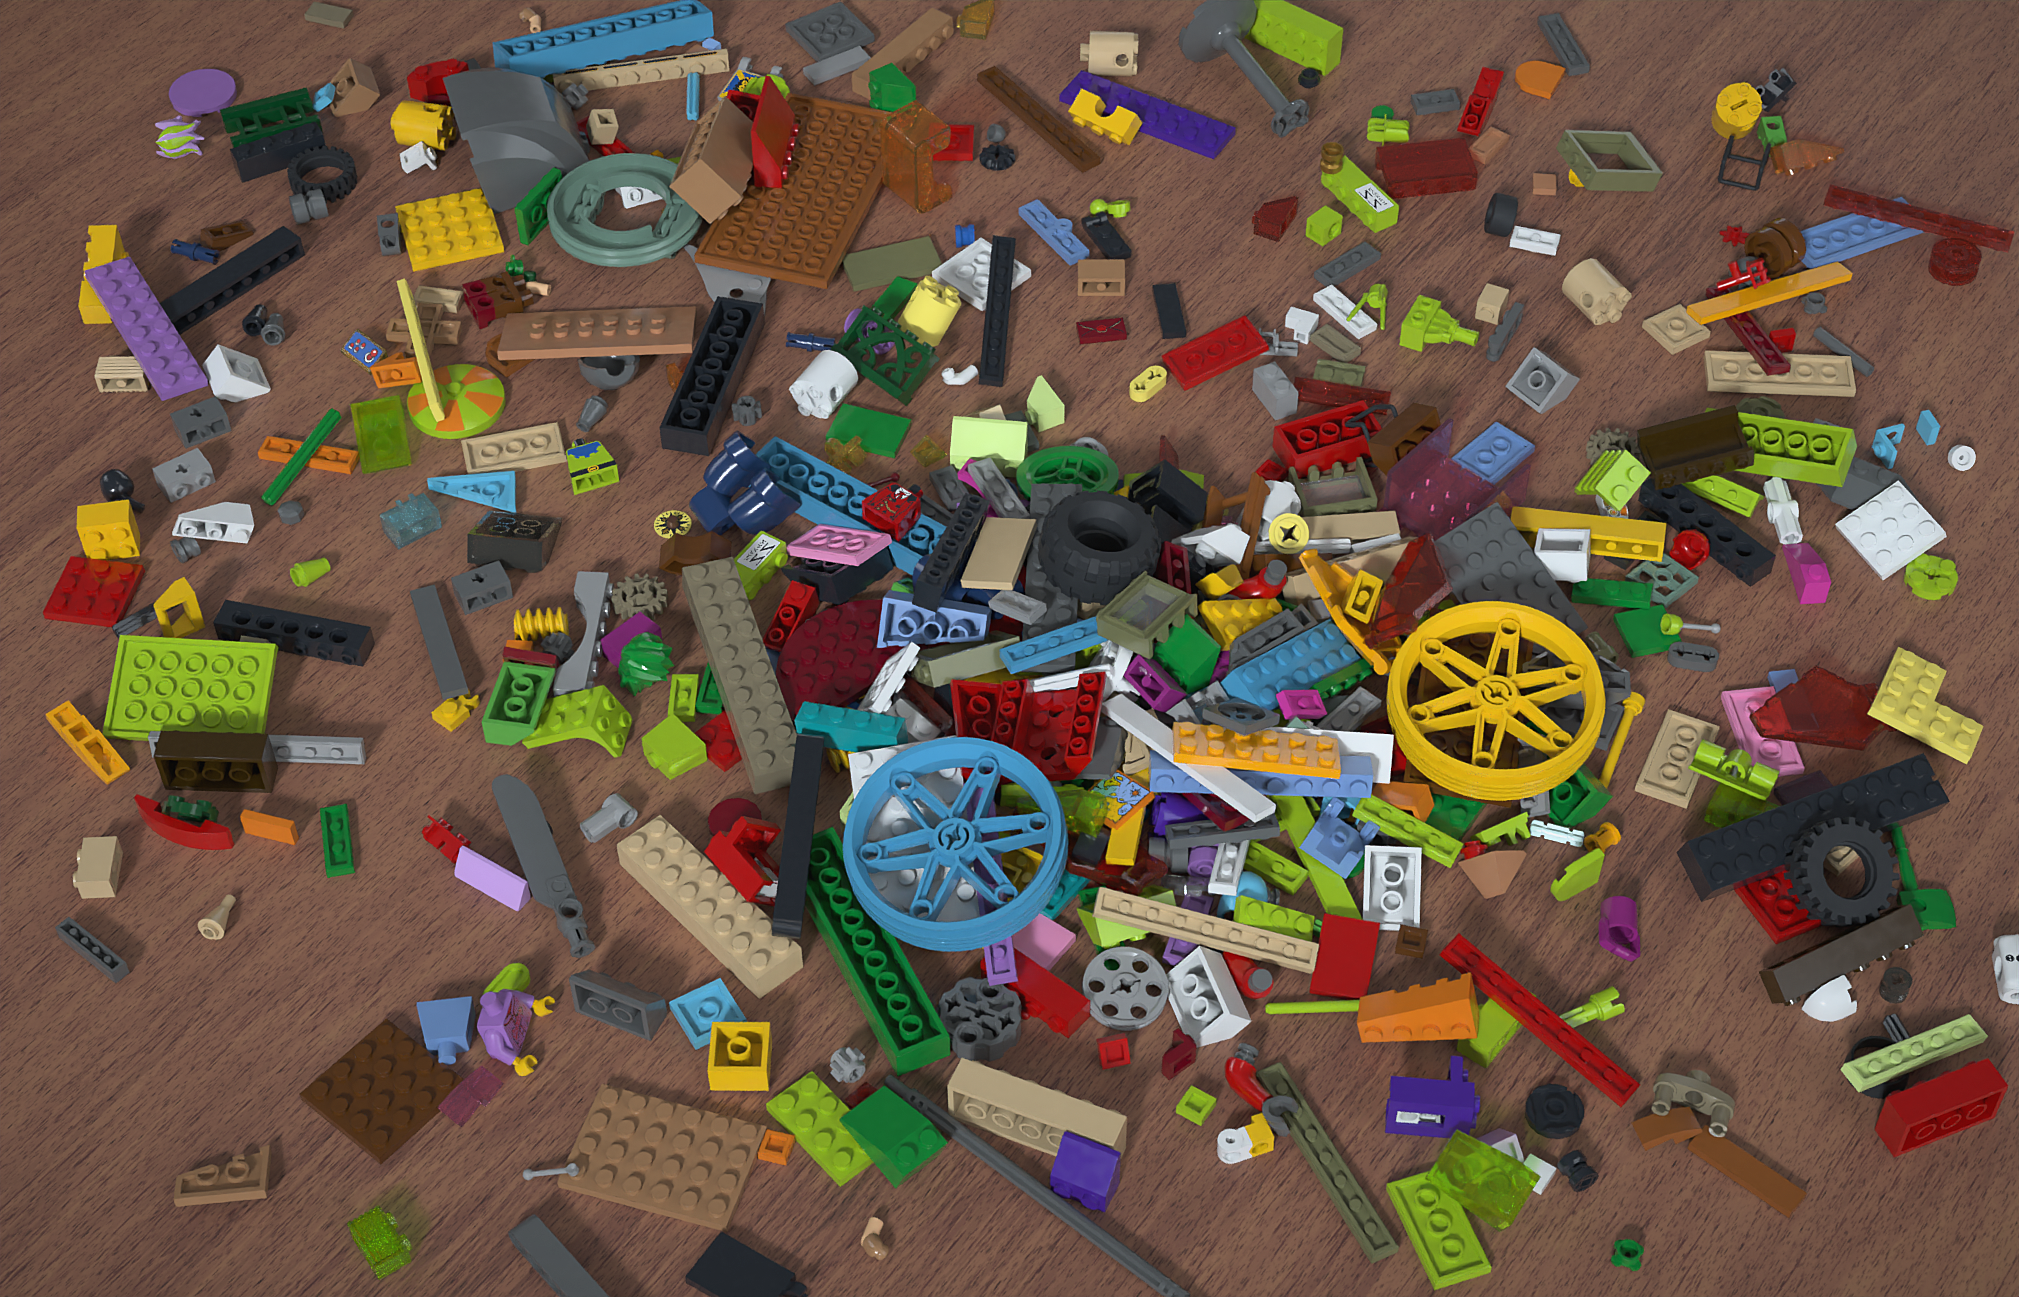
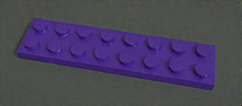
M1083 70L1059 94L1060 102L1072 106L1080 90H1086L1099 96L1106 105L1101 117L1112 115L1117 106H1121L1138 115L1142 121L1138 131L1211 159H1215L1235 136L1236 128Z

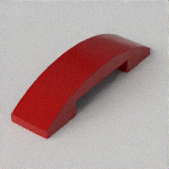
M138 794L134 797L143 821L154 832L169 841L202 850L232 849L235 845L230 828L209 820H205L201 827H197L162 814L160 802Z

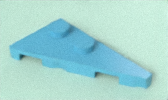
M515 471L427 478L430 490L509 512H516Z

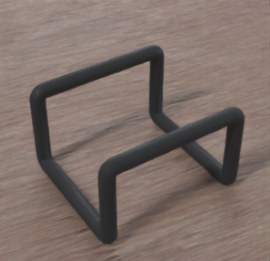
M1730 135L1721 161L1718 182L1757 191L1760 187L1764 167L1768 162L1771 144L1768 143L1766 145L1762 161L1731 154L1734 136ZM1727 157L1760 165L1755 186L1722 179Z
M1378 404L1345 423V426L1361 427L1368 442L1371 439L1365 423L1357 422L1358 420L1377 409H1391L1394 419L1398 416V413L1392 404ZM1372 457L1363 461L1365 467L1377 468L1374 463H1370L1373 461Z

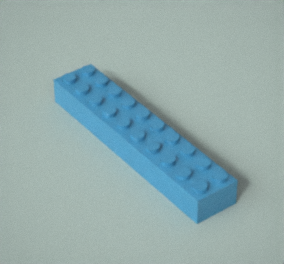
M679 0L492 42L495 67L512 69L518 73L540 78L553 73L562 74L566 70L574 68L584 69L587 65L605 64L613 59L623 60L627 56L644 55L652 50L661 51L674 45L683 46L691 41H704L706 38L714 36L712 11L698 0Z
M776 436L756 453L758 457L770 464L771 468L769 470L779 476L780 480L775 485L782 492L800 503V507L795 513L816 524L884 533L864 520L862 514V500L878 490ZM921 513L920 518L899 542L891 537L892 543L887 546L892 565L913 576L916 564L923 556L932 554L946 526Z

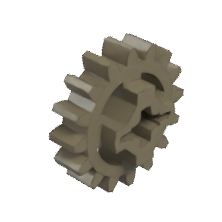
M1606 428L1605 433L1597 430L1596 436L1591 435L1590 440L1587 441L1586 458L1591 459L1590 464L1594 465L1605 450L1609 452L1611 450L1615 452L1617 450H1627L1639 461L1641 453L1636 443V437L1629 438V432L1626 431L1622 434L1619 428H1616L1615 432H1611L1609 428Z
M637 573L634 579L626 576V582L618 581V589L612 590V605L615 608L616 614L621 613L623 620L633 617L638 612H642L645 616L654 620V614H662V607H667V589H665L664 582H658V577L656 576L652 579H649V574H645L643 578H640Z

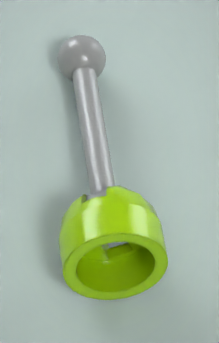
M1675 614L1663 615L1660 624L1662 633L1666 635L1678 634L1682 628L1709 630L1714 634L1719 633L1721 630L1720 625L1717 623L1712 625L1683 623L1682 619Z

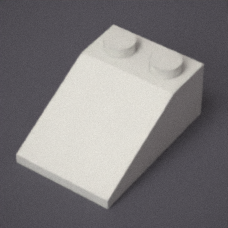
M1365 845L1363 920L1380 923L1379 930L1399 931L1400 924L1419 928L1422 848Z

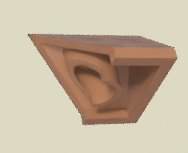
M1524 850L1492 851L1458 862V864L1482 896L1488 899L1505 894L1527 854Z

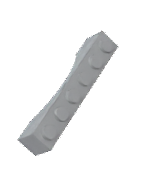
M578 571L574 587L576 606L584 616L587 627L583 641L577 651L557 669L553 686L554 697L595 687L593 677L598 676L599 664L597 657L602 656L601 637L606 636L607 625L605 618L610 617L609 598L611 599L613 596L612 590L614 589V583H610L609 573Z

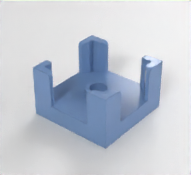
M1333 797L1299 848L1346 879L1364 854L1365 845H1369L1380 827L1368 820L1361 831L1358 832L1337 817L1345 803L1337 797Z

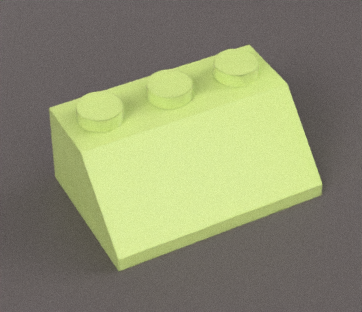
M953 416L950 466L952 465L956 472H959L969 458L981 461L991 457L1003 476L1016 477L1019 465L1028 457L1027 422Z

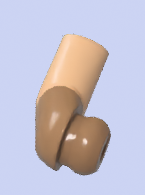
M523 8V11L519 13V18H523V22L530 21V31L532 33L540 32L541 17L531 8Z
M871 1217L861 1238V1245L871 1258L875 1257L877 1260H883L889 1252L888 1246L883 1244L879 1237L883 1222L878 1218Z

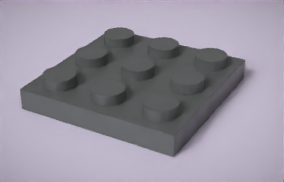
M841 1L785 24L786 31L816 62L855 47H864L875 42L874 34Z

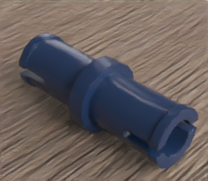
M174 239L172 243L177 245H171V253L189 257L192 261L201 260L216 265L218 260L214 258H220L218 250L202 247L201 244L196 242L191 244Z
M788 332L786 347L807 349V352H812L813 350L824 351L830 350L836 339L815 336L814 333L804 335Z

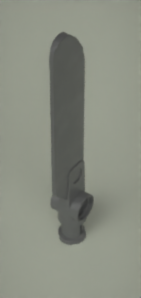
M508 774L496 777L492 782V791L534 899L554 910L557 928L565 938H568L571 945V956L581 958L589 955L594 951L595 945L593 941L589 940L586 932L588 926L583 916V907L580 901L577 900L536 795L528 785L516 777ZM566 915H573L574 917L568 918V917H565V916H566Z

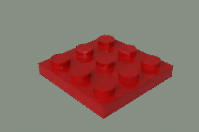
M70 556L43 610L44 618L112 627L123 620L145 574L144 566Z

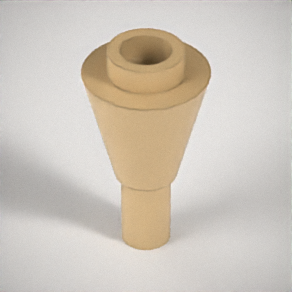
M226 895L219 906L198 922V929L205 938L218 940L224 936L229 911L236 901L234 896Z

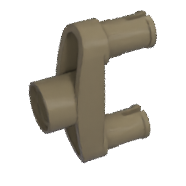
M1691 1070L1685 1076L1663 1073L1656 1077L1653 1087L1655 1096L1652 1104V1111L1660 1116L1667 1115L1670 1111L1671 1102H1675L1712 1116L1709 1132L1716 1137L1725 1136L1729 1120L1734 1115L1735 1102L1728 1094L1711 1086V1078L1707 1073L1700 1070Z

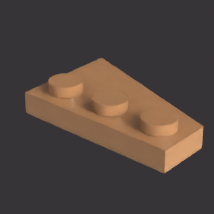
M270 1145L259 1148V1153L244 1157V1154L232 1157V1162L220 1166L211 1164L178 1175L174 1192L176 1207L267 1198L272 1155Z

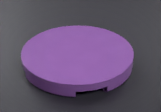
M200 69L186 73L174 81L169 89V98L174 109L183 115L191 117H202V114L214 111L219 113L220 109L228 108L237 96L234 79L226 72L216 69Z

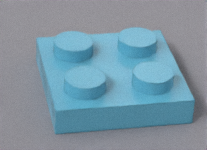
M721 978L669 1002L672 1013L695 1050L710 1043L712 1022H747Z

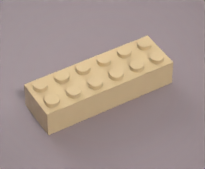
M961 1058L947 1085L949 1115L957 1121L1053 1156H1057L1065 1131L1121 1152L1120 1160L1126 1149L1127 1116L1113 1109L1107 1110L1096 1106L1088 1100H1079L1068 1096L1060 1090L1045 1088L1032 1080L1017 1078L1007 1071L995 1070L984 1066L979 1061Z

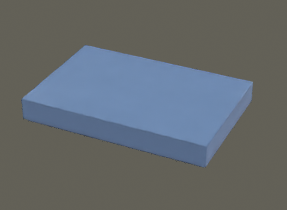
M1495 422L1452 457L1449 466L1489 490L1530 456L1535 450V445L1500 423Z

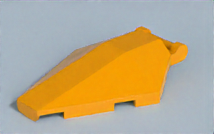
M1317 549L1305 550L1299 559L1337 627L1370 665H1374V670L1378 675L1388 674L1394 659H1389L1393 656L1396 657L1402 647L1398 636L1401 632L1399 630L1397 609L1380 597L1375 603L1367 624L1344 613L1341 603L1349 583L1355 576L1337 562L1329 565L1317 555Z

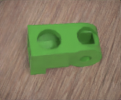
M1761 117L1757 135L1758 139H1761L1762 145H1764V152L1766 145L1770 143L1769 157L1785 156L1787 153V138L1782 117ZM1775 123L1774 129L1768 128L1767 124Z

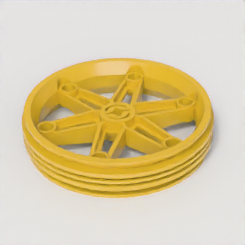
M1482 601L1458 605L1432 616L1417 627L1402 645L1393 661L1386 697L1388 719L1395 739L1408 760L1421 773L1450 791L1477 799L1498 801L1523 799L1544 793L1573 775L1586 761L1597 743L1606 703L1605 689L1597 662L1585 643L1570 628L1554 617L1537 609L1501 601ZM1496 633L1486 669L1442 643L1469 634ZM1519 638L1531 641L1549 650L1560 658L1566 666L1516 674ZM1501 648L1509 649L1506 677L1494 675ZM1419 662L1454 691L1426 703L1414 705L1411 708L1408 706L1407 685L1412 672ZM1448 662L1477 681V683L1470 687L1444 664ZM1555 682L1557 685L1526 696H1521L1519 689ZM1581 691L1584 703V718L1577 734L1572 738L1569 733L1563 731L1537 707ZM1465 703H1470L1472 710L1436 718L1434 716V713ZM1518 712L1522 713L1548 736L1544 738L1513 717ZM1484 722L1497 724L1489 753L1482 752ZM1475 725L1471 765L1441 752L1423 734ZM1505 731L1550 757L1548 760L1530 767L1494 769Z

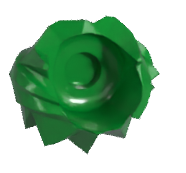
M643 632L633 637L628 644L623 646L618 668L621 680L620 686L621 688L626 687L633 696H636L638 691L641 693L644 688H651L656 682L667 681V673H670L668 669L675 666L669 659L672 647L665 645L659 636L650 632Z

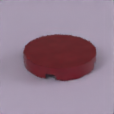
M726 799L719 802L710 811L708 816L709 833L711 836H714L719 830L730 832L733 824L741 816L762 820L761 811L756 804L747 799Z

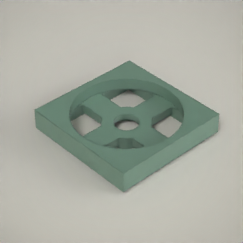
M1663 553L1662 562L1645 560L1628 573L1625 581L1645 583L1639 578L1642 571L1652 576V579L1647 582L1653 583L1652 601L1658 605L1663 604L1665 609L1694 587L1699 580L1697 575L1665 553ZM1656 566H1665L1666 568H1657ZM1676 573H1679L1682 577L1683 584L1673 579ZM1664 575L1667 577V580L1661 581L1657 577ZM1660 586H1666L1673 592L1664 596L1656 591V589Z

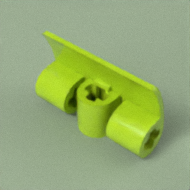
M1702 739L1693 762L1689 765L1688 769L1764 801L1768 799L1779 776V770L1760 762H1756L1754 766H1751L1752 759L1748 752L1735 749L1727 756L1724 754L1726 748Z

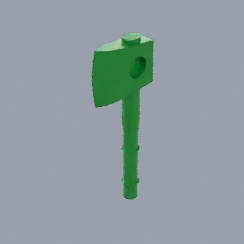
M1902 826L1891 830L1904 891L1899 892L1897 896V905L1911 904L1922 931L1926 929H1950L1956 927L1955 910L1948 892L1942 889H1918L1914 869L1908 855L1909 850L1905 844Z

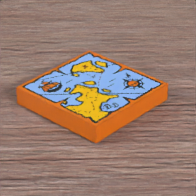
M1117 769L1110 780L1100 779L1076 803L1078 808L1108 827L1118 830L1143 806L1145 807L1152 801L1155 796L1154 792H1150L1149 788Z

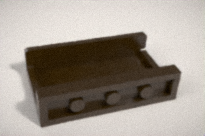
M1735 405L1637 430V446L1645 466L1650 472L1649 476L1655 490L1671 488L1678 484L1694 482L1698 479L1718 476L1725 472L1745 469L1754 465V450L1752 446H1748L1740 428L1738 411Z

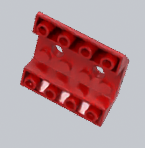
M1106 672L1079 674L1077 689L1034 692L1029 679L1003 681L991 741L1007 746L1023 755L1049 781L1074 780L1092 761L1107 677ZM1062 712L1058 717H1053L1056 713ZM1054 754L1051 759L1045 760L1048 755Z

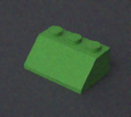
M511 662L503 663L482 719L483 732L487 743L512 746L534 733L556 673L555 668Z

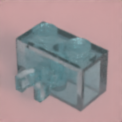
M411 493L408 495V501L402 503L399 499L395 501L396 507L380 514L383 532L398 550L442 528L439 510L424 493L416 497Z

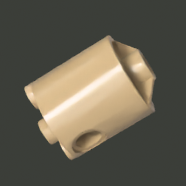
M1090 30L1089 44L1081 43L1080 61L1088 62L1089 73L1106 76L1137 75V55L1133 54H1138V34H1134V32Z
M1587 259L1574 266L1567 274L1562 285V292L1595 325H1601L1608 321L1611 323L1617 322L1622 316L1621 311L1632 297V294L1597 259Z

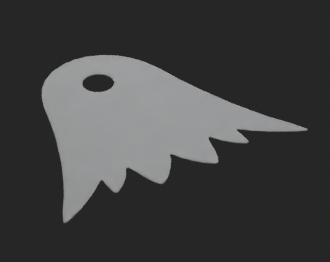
M686 244L683 248L695 263L694 255L698 248ZM695 263L703 278L706 290L714 302L717 296L746 301L748 296L758 295L761 299L771 280L769 277ZM759 279L762 282V286L758 289H751L748 287V281ZM741 289L744 294L739 298H733L730 296V291Z

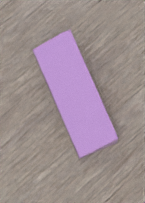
M466 846L460 848L454 872L455 877L515 911L521 910L531 899L528 882L525 879Z

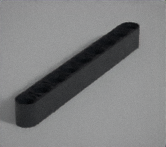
M797 733L773 915L772 936L801 939L823 758L824 735Z

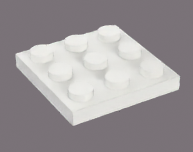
M979 238L933 270L932 277L945 287L949 285L959 291L958 296L979 310L984 311L986 309L992 244L983 238ZM1015 259L1011 291L1031 277V269Z
M1899 481L1835 524L1836 529L1882 580H1885L1947 537L1942 527Z
M911 642L889 658L857 710L885 714L892 704L890 697L894 692L897 693L905 683L904 674L907 670L911 671L919 659L916 657V654L920 647Z

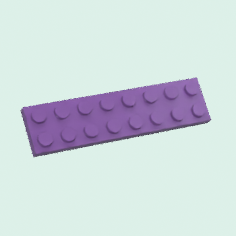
M130 257L85 270L87 281L162 401L208 386V381L203 371Z

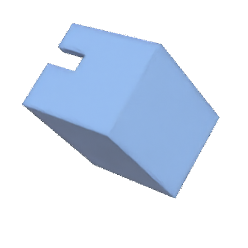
M709 37L702 42V47L710 51L720 50L721 43Z

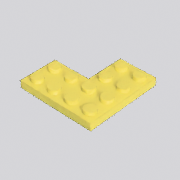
M1898 647L1867 714L1967 764L1973 754L1983 725L1951 710L1947 706L1935 702L1947 671L1934 663L1916 656L1910 651Z

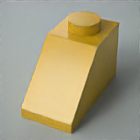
M1359 570L1347 587L1341 603L1343 612L1367 624L1383 580Z

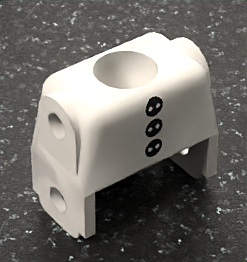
M2019 934L1999 936L1993 942L1994 952L1992 954L1998 994L2002 1001L2019 1005Z

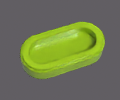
M521 963L507 965L487 986L483 995L487 992H499L502 989L523 992L530 983L528 968Z

